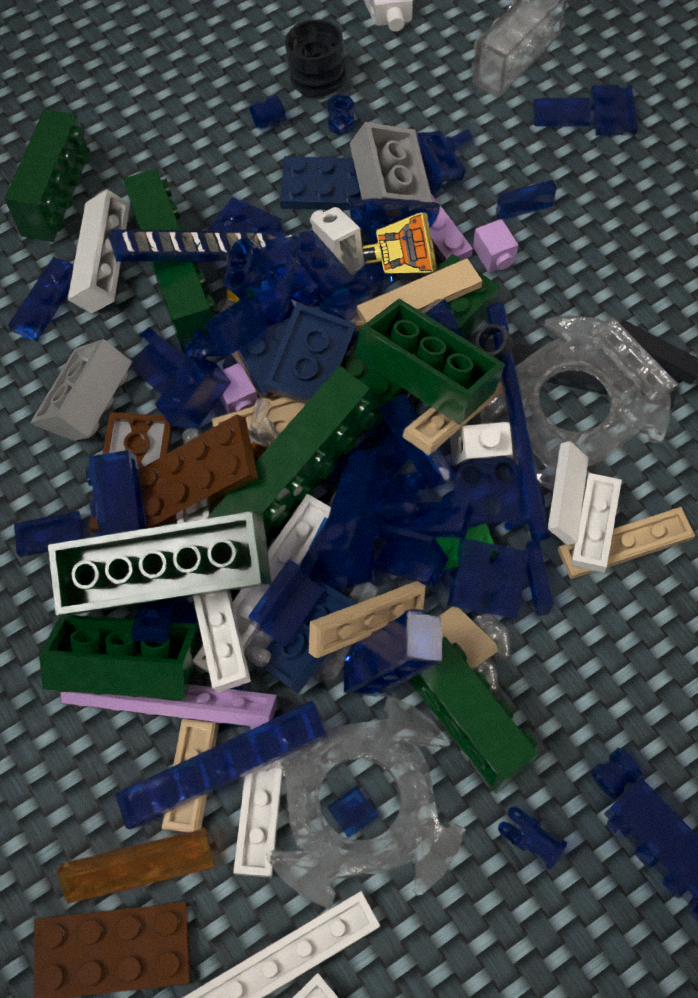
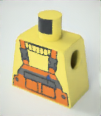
M427 212L415 214L376 230L378 243L363 246L366 264L382 261L384 273H427L437 269Z

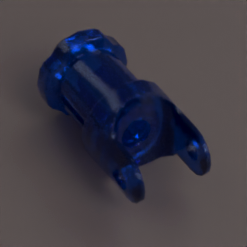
M509 808V818L518 824L521 829H517L508 822H501L498 825L500 834L520 850L524 851L527 849L545 862V867L551 870L568 843L563 839L559 841L541 828V822L520 808Z

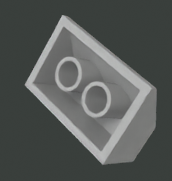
M365 122L350 142V148L366 217L392 220L431 206L433 201L415 129Z
M104 339L75 348L30 423L73 441L92 437L100 426L98 421L101 415L113 404V395L116 389L128 378L129 373L127 370L132 361Z

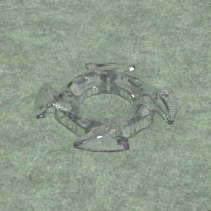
M567 315L547 318L545 320V327L556 335L558 339L545 344L512 369L509 375L502 374L499 382L504 384L501 394L480 411L482 424L493 423L506 410L508 419L516 433L546 466L545 470L537 471L532 483L554 490L561 443L571 441L588 457L587 467L603 461L638 433L646 434L649 442L662 444L670 422L671 399L667 380L663 376L656 381L643 397L640 389L642 385L635 373L604 341L609 339L614 324L593 317ZM577 370L597 378L606 388L610 400L609 414L605 420L595 428L583 432L566 431L552 424L542 412L539 402L540 390L550 377L563 371ZM587 471V473H586L585 486H586V481H587L588 474L590 473V472H588V471Z
M389 695L383 708L389 715L387 719L331 727L318 732L317 734L320 737L311 741L308 738L305 721L301 714L309 715V706H302L283 722L299 715L296 720L300 726L305 744L284 753L279 735L275 730L271 737L278 757L261 765H258V760L255 768L269 772L274 767L284 770L289 826L295 844L300 849V851L289 852L270 850L266 852V860L283 882L305 899L327 909L331 908L335 897V892L330 887L332 880L390 872L405 866L414 858V894L421 896L444 875L456 857L466 831L465 828L456 823L452 824L449 828L439 824L429 767L418 747L447 748L450 745L449 739L433 720L414 706ZM349 760H367L378 764L391 775L397 786L400 799L397 818L393 825L378 837L368 840H354L344 837L330 827L321 812L319 791L324 778L334 767Z

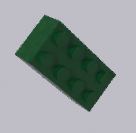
M43 109L4 199L21 237L54 242L58 231L60 232L63 228L64 215L72 205L76 186L78 187L81 183L84 166L90 161V149L86 145L84 130L80 126L77 114Z
M400 298L361 326L354 357L459 425L495 393L505 367L503 362Z
M60 615L39 653L43 690L185 700L196 668L193 659L199 652L198 624Z
M444 636L410 661L408 681L493 792L497 794L530 768L538 755L535 749L537 743L526 729L520 731L512 720L513 713L508 705L501 699L497 701L489 692L490 685L484 675L478 670L474 672L466 663L468 658L463 649L456 642L451 644L446 636Z

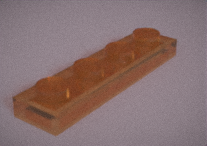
M206 828L61 863L58 864L57 876L66 903L69 904L214 868V857Z

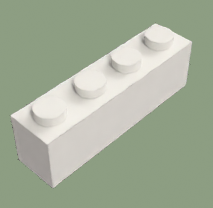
M108 189L85 203L68 295L70 302L90 313L96 312L115 300L124 245L122 234L126 232L130 208L128 202Z

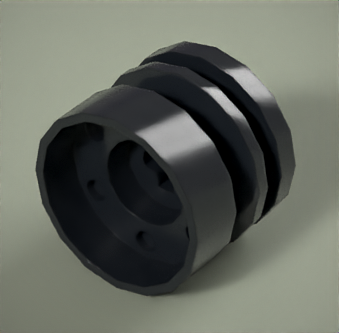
M314 19L298 23L291 28L285 37V48L289 62L290 80L294 89L303 95L320 97L334 93L341 88L346 80L343 35L339 27L330 21Z

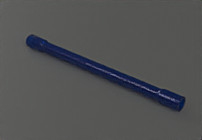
M490 304L486 308L489 324H498L509 332L504 304ZM501 332L492 334L496 350L503 343V333ZM511 350L508 356L499 360L505 364L501 380L526 502V516L532 540L540 541L551 537V531L548 529L547 511L542 500Z

